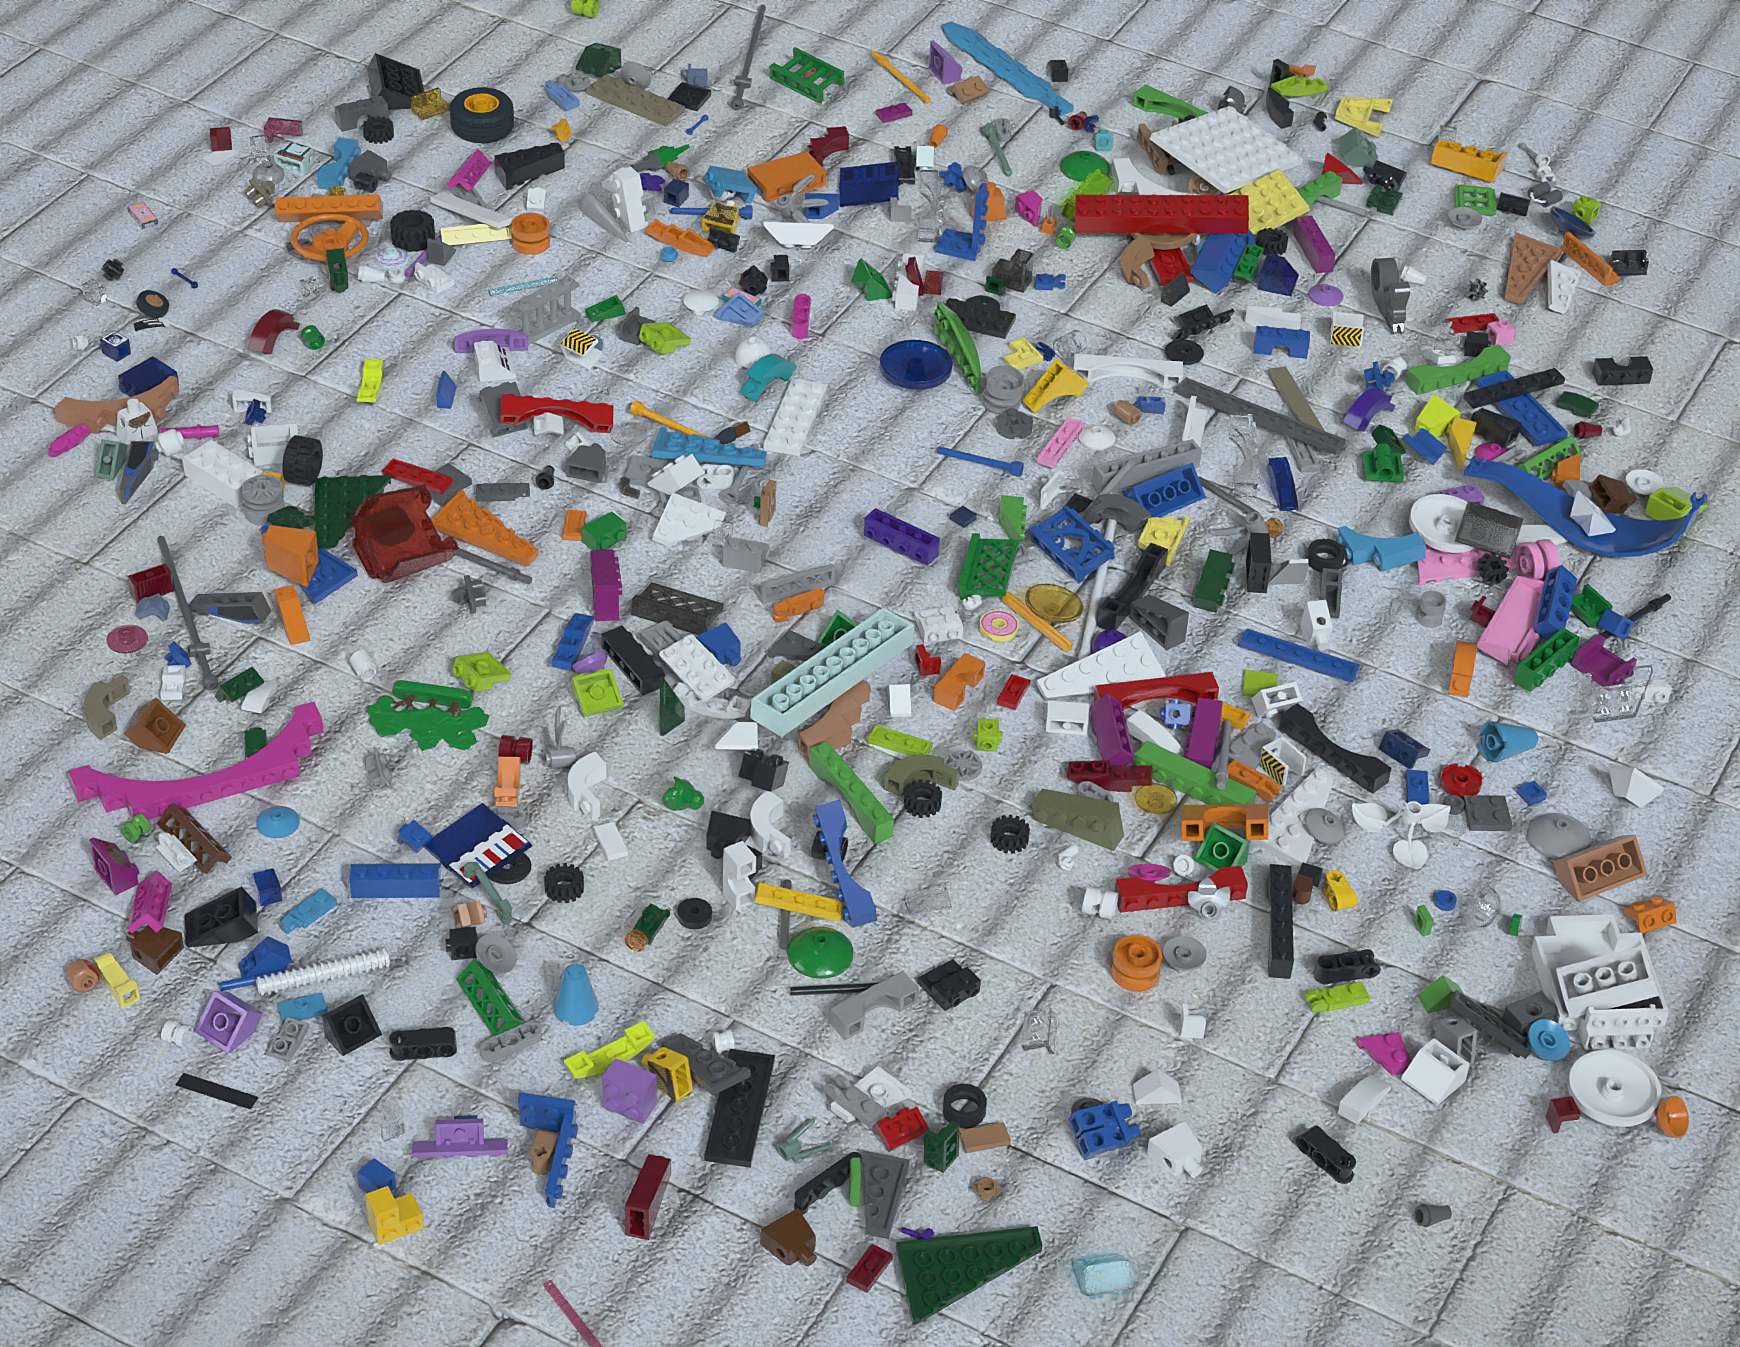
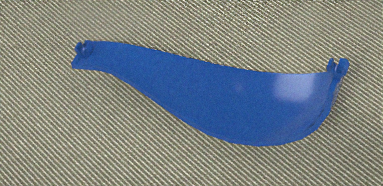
M1473 456L1470 459V464L1464 470L1465 476L1494 480L1504 484L1521 497L1559 534L1575 545L1593 553L1614 557L1643 556L1658 552L1673 544L1693 524L1701 505L1707 500V494L1704 493L1698 499L1696 497L1697 493L1694 492L1690 497L1692 509L1688 515L1678 519L1639 520L1612 513H1604L1616 530L1612 533L1588 536L1583 528L1570 517L1575 497H1571V495L1544 480L1512 465L1486 461L1485 457L1479 460L1476 459V456Z

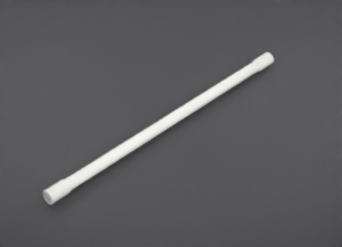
M1108 518L1104 539L1113 543L1117 521ZM1109 560L1097 568L1083 641L1077 661L1091 655V646Z

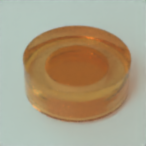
M1270 518L1265 522L1270 537L1276 538L1283 532V524L1277 518Z
M630 930L624 939L625 944L636 952L643 951L648 944L646 936L638 930Z

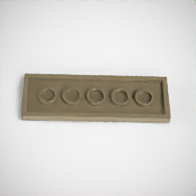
M607 74L586 88V94L665 127L685 112V106L677 102L670 101Z

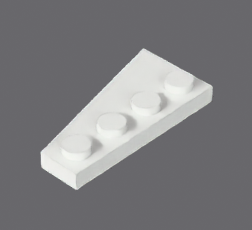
M1550 260L1548 263V308L1554 312L1565 314L1581 272L1553 260Z

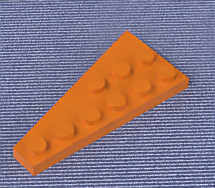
M463 490L459 491L429 521L430 528L526 566H529L538 556V549L524 538H519L515 535L513 529L506 528L504 522L486 508L478 506L477 501L473 498L469 499Z

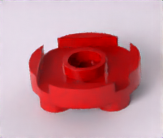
M1458 763L1450 764L1443 769L1440 787L1448 794L1456 795L1463 799L1464 795H1477L1481 791L1482 775L1473 766L1465 764V767L1458 766Z

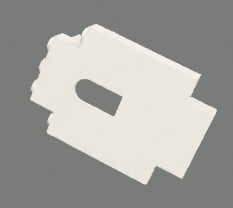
M1613 914L1550 916L1546 928L1547 936L1534 937L1531 954L1544 995L1558 1009L1555 1022L1564 1030H1578L1584 1050L1650 1048L1654 1036L1653 1027L1665 1026L1669 1010L1642 933H1620ZM1644 945L1659 994L1657 1009L1654 1004H1651L1649 1008L1594 1010L1593 1007H1588L1586 1015L1570 1019L1556 968Z

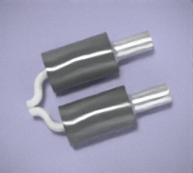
M1544 181L1528 189V196L1531 198V201L1539 202L1543 207H1550L1560 202L1563 196L1569 192L1567 189L1551 191V188L1556 186V182L1548 183Z

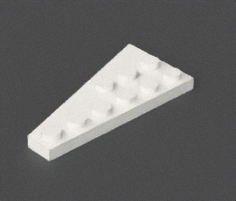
M1317 767L1270 815L1268 840L1250 841L1299 868L1302 862L1307 863L1315 838L1308 831L1305 818L1308 812L1314 808L1325 809L1335 776Z

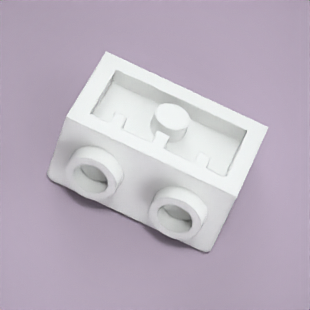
M419 262L415 263L414 274L417 280L436 293L454 286V279L433 264L424 267Z
M1625 680L1623 684L1628 702H1668L1672 689L1671 685H1666L1664 680Z

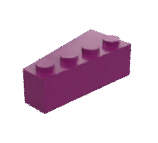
M614 549L590 550L595 622L619 620V595H622L618 556L615 557Z

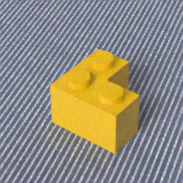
M386 1186L365 1194L368 1225L378 1245L392 1242L397 1238L414 1234L424 1229L423 1213L412 1193L394 1199L389 1187Z

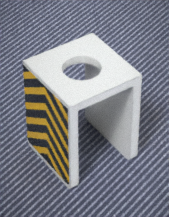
M1333 312L1330 326V344L1361 347L1364 327H1362L1364 315Z
M574 327L560 343L566 359L588 370L603 355L602 351L594 348L598 343V339Z
M1281 737L1262 747L1259 766L1281 786H1285L1288 769L1290 768L1299 777H1302L1307 758L1289 741Z

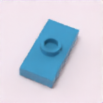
M323 993L278 1002V1009L283 1024L286 1017L304 1020L321 1016L328 1012Z

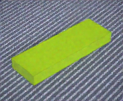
M878 725L873 727L867 738V743L909 756L928 755L933 746L931 741Z

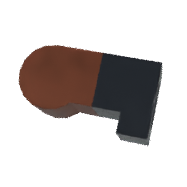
M1302 862L1292 892V900L1295 903L1301 905L1309 903L1313 886L1319 887L1323 868Z

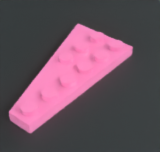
M1426 544V558L1416 561L1419 585H1424L1426 581L1434 580L1435 583L1442 582L1443 578L1455 580L1477 576L1479 573L1475 570V567L1478 565L1477 560L1485 553L1490 555L1492 552H1495L1496 557L1502 554L1501 559L1507 560L1505 566L1509 567V570H1516L1515 556L1517 548L1477 546L1475 549L1467 552L1450 553L1437 550Z

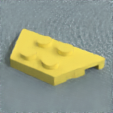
M1185 516L1184 520H1174L1173 517L1149 518L1138 540V547L1145 550L1150 543H1154L1167 548L1166 566L1170 567L1190 524L1191 517Z

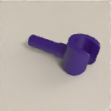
M905 1227L901 1228V1233L910 1235L917 1240L932 1238L934 1235V1231L930 1228H926L922 1233Z

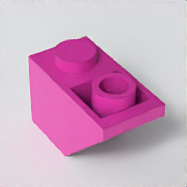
M1034 190L1016 195L1015 210L1035 227L1041 215L1043 198Z

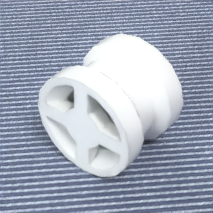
M730 1029L725 1030L723 1033H711L713 1050L718 1052V1054H721L722 1051L729 1052L730 1049H734V1039Z

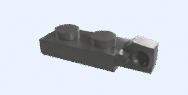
M529 483L477 484L478 502L515 501V498L530 497Z

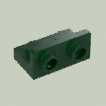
M252 666L220 685L215 697L220 703L226 699L233 703L263 685L264 680Z
M951 1121L938 1134L930 1130L924 1133V1163L930 1168L944 1173L959 1156L960 1124Z

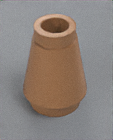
M668 162L666 165V170L675 179L680 181L687 179L689 170L686 165Z

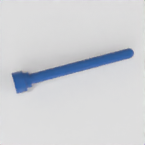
M745 205V207L739 209V216L745 217V219H752L753 206ZM673 207L670 209L671 214L705 215L710 208Z
M938 447L936 450L938 454L1008 470L1009 473L1017 477H1021L1024 463L1019 461L1007 463L945 447Z

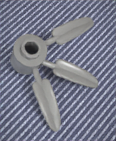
M809 175L797 183L791 195L784 194L778 198L776 204L784 217L788 219L794 218L798 223H810L803 213L798 210V207L807 208L829 204L825 199H805L801 204H796L793 199L797 193H800L815 178V175Z
M1227 508V514L1239 526L1209 531L1210 534L1216 536H1230L1239 534L1240 530L1247 529L1248 535L1227 552L1233 554V556L1248 545L1250 532L1268 533L1263 516L1258 512H1250L1244 517L1230 508Z
M561 706L557 708L554 726L557 747L551 748L548 741V728L544 727L543 741L547 753H544L545 765H549L550 769L570 767L571 764L576 763L574 747L562 746L561 738L567 721L560 723Z

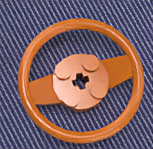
M333 213L309 217L300 222L291 233V244L300 256L326 263V250L344 248L346 259L363 250L369 239L368 230L361 221L348 215ZM329 220L345 222L337 231L329 228L325 232L312 238L313 245L301 246L298 242L299 233L311 224ZM360 230L362 234L361 241L349 250L348 245Z

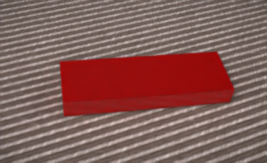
M1495 313L1448 318L1445 319V325L1451 334L1466 333L1467 331L1487 330L1488 323L1499 321Z

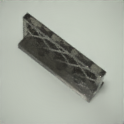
M651 582L640 596L635 595L632 598L631 615L656 623L668 620L673 625V628L700 635L708 630V626L723 610L724 603Z

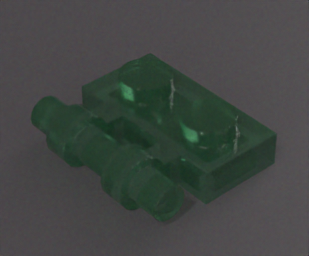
M1377 185L1372 189L1371 195L1368 196L1366 206L1368 208L1372 206L1377 207V212L1393 216L1402 200L1403 193L1393 189H1387L1386 192L1381 191L1382 187Z
M289 505L268 514L267 522L281 527L304 529V527L313 525L315 516L305 515L297 507Z

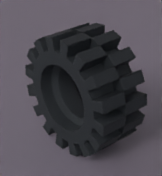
M380 116L368 118L363 124L365 140H369V143L374 142V144H377V142L383 144V142L387 143L388 140L391 141L394 138L392 120L390 121L386 117L380 118Z
M1264 228L1258 232L1256 245L1264 248L1263 255L1269 254L1270 257L1272 255L1277 257L1278 254L1281 256L1286 252L1288 235L1285 232L1283 233V230L1278 231V228H1275V230L1269 228L1267 230V228Z
M920 779L919 783L915 780L912 781V785L909 783L907 788L905 787L903 804L909 814L912 812L914 817L918 814L919 818H923V815L929 818L930 814L934 816L936 812L940 811L942 790L940 791L939 786L936 787V783L930 784V780H926L925 783L923 779ZM924 797L928 798V800H919L917 798Z
M1002 815L1001 819L998 817L992 823L991 843H993L994 848L998 846L997 850L1000 852L1004 849V853L1008 854V851H1011V854H1015V850L1019 853L1022 851V848L1025 849L1028 845L1029 824L1025 823L1024 819L1019 820L1020 817L1017 815L1015 818H1012L1013 815H1009V818ZM1010 832V833H1014V834H1016V835H1014V836H1009V835H1006V834H1004V833Z
M563 863L561 867L560 864H556V868L552 866L550 871H546V876H544L545 893H547L548 898L551 897L552 901L558 899V903H562V900H565V903H569L570 899L574 902L576 897H581V893L583 894L584 876L579 867L574 869L573 864H570L568 867L567 863ZM563 881L570 882V884L568 885H560L557 883Z

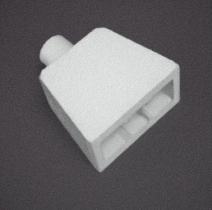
M1326 600L1307 601L1300 623L1307 644L1309 646H1317L1319 650L1329 648V639L1332 632V622Z
M1185 1121L1149 1139L1147 1155L1171 1175L1177 1176L1187 1171L1194 1178L1202 1172L1203 1168L1199 1165L1202 1147Z

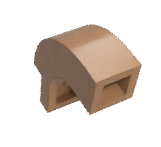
M1143 236L1132 241L1124 249L1120 263L1127 283L1129 285L1135 283L1145 290L1150 287L1147 273L1140 267L1155 255L1151 243Z

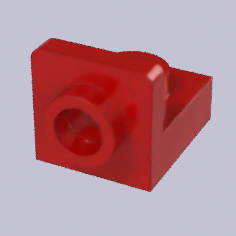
M924 644L916 645L915 663L920 676L939 674L941 657H931L930 652L926 651Z

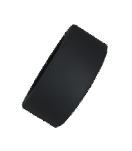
M1324 538L1317 539L1311 542L1308 547V565L1321 573L1323 568L1339 570L1343 565L1345 550L1337 541ZM1328 553L1334 556L1335 558H1322L1319 557L1317 554Z
M963 1083L953 1085L944 1094L943 1115L949 1123L954 1121L960 1124V1128L975 1127L986 1116L987 1098L984 1092L977 1086ZM965 1099L978 1105V1108L971 1112H960L954 1109L951 1103L956 1100Z

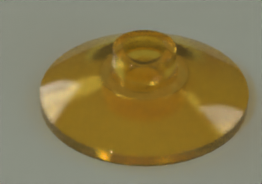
M1152 783V786H1141L1137 790L1135 801L1143 811L1160 815L1169 813L1176 807L1177 796L1168 786Z

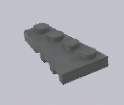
M682 1033L662 1042V1047L688 1057L691 1077L712 1096L751 1077L750 1069L736 1066V1062L729 1058L724 1060L719 1057L718 1052L702 1048L701 1043Z
M864 1150L866 1235L889 1239L910 1160Z

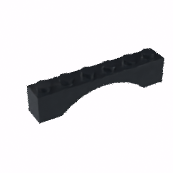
M1154 543L1148 545L1124 587L1116 595L1107 597L1099 607L1097 626L1106 630H1117L1130 613L1131 602L1142 598L1165 569L1168 555L1167 548Z
M1295 704L1281 714L1279 724L1281 731L1352 779L1362 788L1373 794L1389 782L1390 766L1377 757L1354 753L1333 743L1318 728L1313 713L1300 704Z
M1270 864L1267 877V898L1270 912L1268 977L1291 979L1294 963L1292 867L1289 865Z

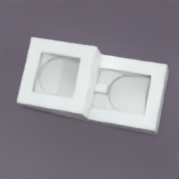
M185 665L164 666L161 700H182L185 684Z
M264 682L263 685L249 692L244 699L241 710L262 713L269 706V698L277 692V684Z

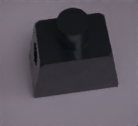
M712 811L706 837V849L711 851V856L715 859H722L724 848L741 841L745 843L750 837L751 820Z

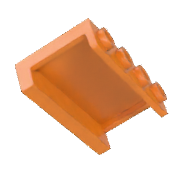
M807 151L747 168V177L752 182H756L763 190V200L766 203L777 200L784 194L791 195L794 192L793 188L795 185L809 175H815V178L800 193L826 186V171Z

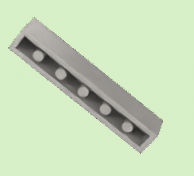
M1191 439L1094 465L1092 484L1100 493L1128 462L1132 464V468L1112 491L1143 483L1189 463H1193L1194 468H1199L1202 449Z

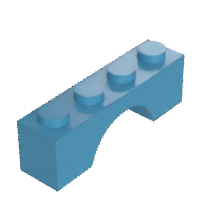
M341 137L337 139L333 146L334 161L336 162L321 166L317 173L318 189L338 191L341 185H344L346 176H349L348 164L361 154L358 140Z

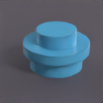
M665 247L662 249L660 257L666 262H673L678 258V253L674 247Z

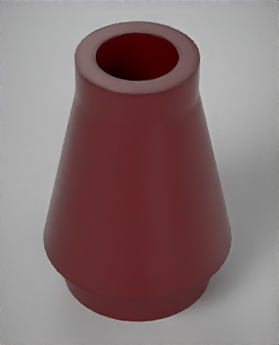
M1080 111L1072 115L1069 119L1070 127L1073 130H1081L1084 127L1087 114L1084 111Z
M1583 421L1576 423L1573 428L1574 436L1579 439L1601 436L1603 431L1601 425Z

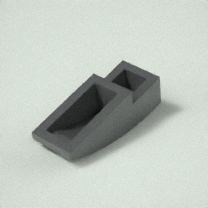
M1323 568L1320 600H1326L1330 618L1339 619L1343 570Z

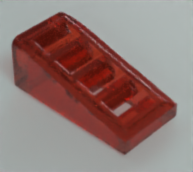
M926 270L924 294L941 295L943 271Z

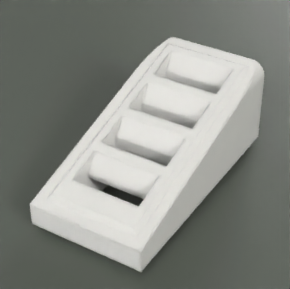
M234 389L232 396L234 412L272 413L271 396ZM262 401H266V406L262 405Z

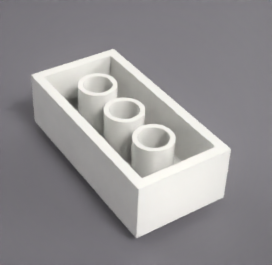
M213 440L208 441L182 457L185 476L236 508L244 503L242 496L243 483L251 477L262 475L261 470Z
M1644 945L1556 968L1570 1019L1586 1015L1588 1007H1593L1594 1010H1607L1659 996Z

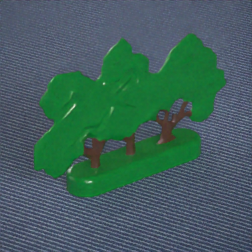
M406 680L396 681L392 688L393 695L403 701L396 702L391 696L383 695L377 699L375 704L366 707L367 713L371 715L369 722L372 727L376 728V732L380 737L393 736L406 728L411 729L410 737L414 741H418L421 751L436 747L439 740L442 739L449 743L450 747L467 750L477 743L476 736L472 733V730L486 726L489 715L485 714L484 710L480 707H473L468 710L459 709H466L472 705L474 696L468 690ZM412 702L428 703L429 707L417 709L413 706ZM407 704L404 710L396 711V708L400 705L405 706ZM435 705L448 706L450 708L447 711H443ZM455 711L458 712L457 717L454 716Z

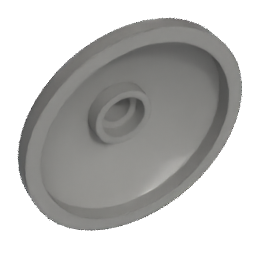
M1548 813L1540 815L1532 820L1528 827L1527 838L1530 845L1538 853L1549 859L1558 860L1587 849L1591 845V835L1588 829L1579 820L1566 814Z

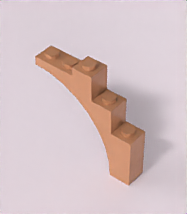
M169 376L151 390L124 399L85 401L65 397L55 406L57 422L71 427L84 423L91 430L90 433L97 434L106 424L117 427L118 412L128 407L127 401L129 399H137L150 409L155 424H157L165 417V407L179 393L177 377Z
M861 680L836 698L822 719L810 728L798 733V749L808 760L809 749L828 741L834 750L851 743V726L860 722L861 705L870 700L871 687L867 681Z

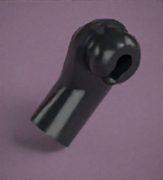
M1318 112L1313 120V124L1321 132L1327 128L1323 123L1325 122L1324 118L1327 119V115L1324 112Z

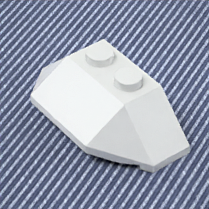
M764 222L766 229L780 244H784V247H794V244H801V248H812V245H816L833 229V224Z

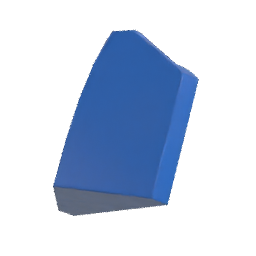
M1139 396L1132 405L1139 408L1143 413L1164 414L1166 402L1164 397Z

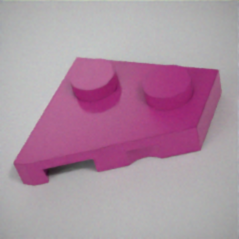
M1399 1032L1358 1038L1357 1046L1360 1049L1365 1048L1372 1054L1371 1058L1376 1063L1381 1064L1391 1075L1405 1073L1412 1062Z

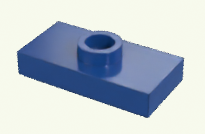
M1407 769V803L1416 801L1421 805L1429 804L1428 771Z

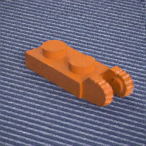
M817 588L775 604L773 620L775 622L787 621L788 617L800 615L803 612L824 606L825 592L822 588Z
M1236 759L1227 766L1228 778L1257 791L1256 794L1263 800L1272 801L1274 794L1276 795L1281 792V787L1278 783Z

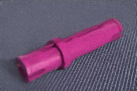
M201 424L192 427L160 428V433L170 429H175L177 432L180 431L183 439L197 438L201 440L206 437H219L218 425L201 426Z

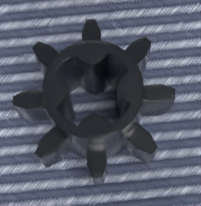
M108 259L101 269L105 272L103 276L111 281L113 278L118 280L124 272V269L121 267L123 263L118 259H113V261Z
M1476 278L1475 282L1469 281L1470 284L1465 288L1469 292L1467 297H1473L1475 301H1478V298L1485 299L1484 295L1488 292L1485 288L1487 283L1481 282L1478 278Z

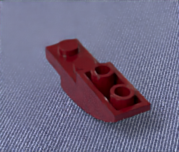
M1110 760L1069 761L1067 779L1078 784L1089 781L1107 791L1132 792L1133 786H1152L1153 765L1111 766Z

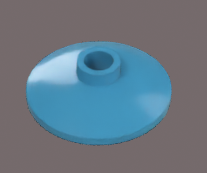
M274 806L259 814L256 825L258 831L266 837L283 838L293 834L298 829L300 818L298 813L292 808Z
M1540 1019L1530 1026L1528 1042L1532 1050L1539 1057L1554 1062L1563 1059L1568 1054L1570 1040L1566 1031L1558 1023L1548 1019Z

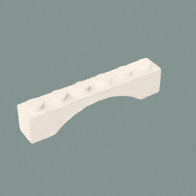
M1088 354L1074 355L1073 370L1078 372L1088 382L1106 377L1127 376L1150 381L1162 388L1176 389L1183 379V362Z

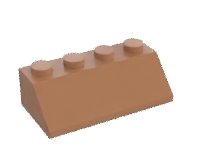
M1621 835L1553 861L1559 882L1577 902L1648 875L1636 835Z

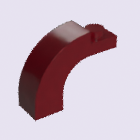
M280 309L270 310L261 317L254 327L247 347L262 353L272 354L279 334L287 328L298 330L300 323L294 321L293 314Z

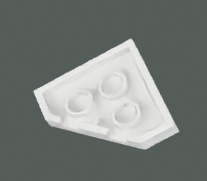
M672 492L652 540L671 547L684 540L690 541L700 538L703 534L709 532H719L726 512Z

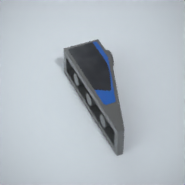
M131 441L120 485L122 504H126L153 470L155 461H158L159 451L155 449L154 441Z
M262 592L197 594L188 605L190 610L245 624H261L271 612Z

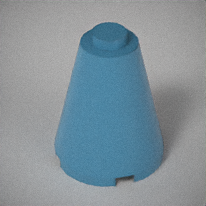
M1494 721L1486 722L1479 736H1482V742L1479 743L1480 751L1487 761L1500 762L1533 749L1538 742V735L1532 728Z
M571 964L564 969L553 1004V1011L556 1018L561 1022L564 1020L570 1022V1025L573 1026L584 1025L594 1019V1015L599 1010V1003L585 967L580 964Z

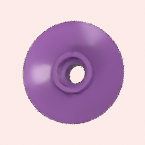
M1328 284L1315 285L1310 288L1308 293L1310 300L1321 306H1336L1343 300L1342 291Z

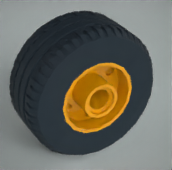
M477 87L464 90L457 94L450 103L451 128L458 137L468 142L483 144L499 141L505 138L514 127L513 102L504 92L493 88Z

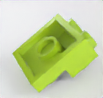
M669 322L642 324L638 336L642 342H645L653 350L663 355L675 353L676 347L690 345L691 342L690 337Z
M489 652L456 656L452 668L453 674L456 677L459 676L464 681L465 686L475 692L491 690L493 683L510 681L512 675Z
M599 669L594 673L587 675L584 673L578 674L572 678L571 687L576 702L580 705L583 717L623 708L624 704L612 669Z

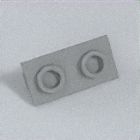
M1515 446L1492 461L1517 466L1523 462L1522 460L1526 459L1527 451L1517 450Z
M373 747L374 754L368 755L365 759L370 784L375 789H380L385 784L392 788L390 782L392 775L386 767L388 760L383 752L380 753L376 747Z

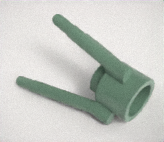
M809 1119L789 1138L777 1145V1150L785 1161L792 1158L796 1162L803 1157L831 1148V1145L827 1144L799 1153L802 1146L797 1138L815 1123V1119Z

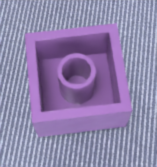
M615 1058L602 1076V1107L610 1112L625 1116L632 1121L644 1124L657 1105V1075Z

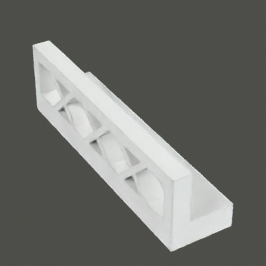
M1191 396L1182 442L1193 439L1201 448L1208 410L1195 408L1197 396Z

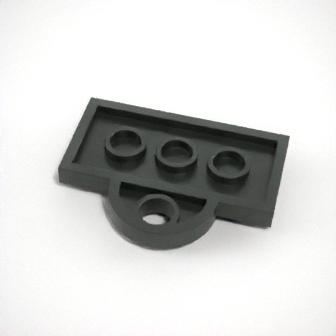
M973 296L967 299L966 302L948 298L945 303L948 308L957 314L968 331L1006 339L1016 320L1015 313L1000 310L999 302L989 296Z
M1456 989L1451 996L1450 1007H1452L1454 1014L1460 1018L1466 1017L1471 1021L1470 1024L1479 1031L1484 1030L1489 1033L1490 1039L1499 1045L1503 1043L1509 1047L1508 1051L1515 1057L1519 1058L1521 1056L1526 1059L1529 1056L1531 1045L1527 1038L1515 1031L1510 1023L1496 1011L1481 1002H1474Z

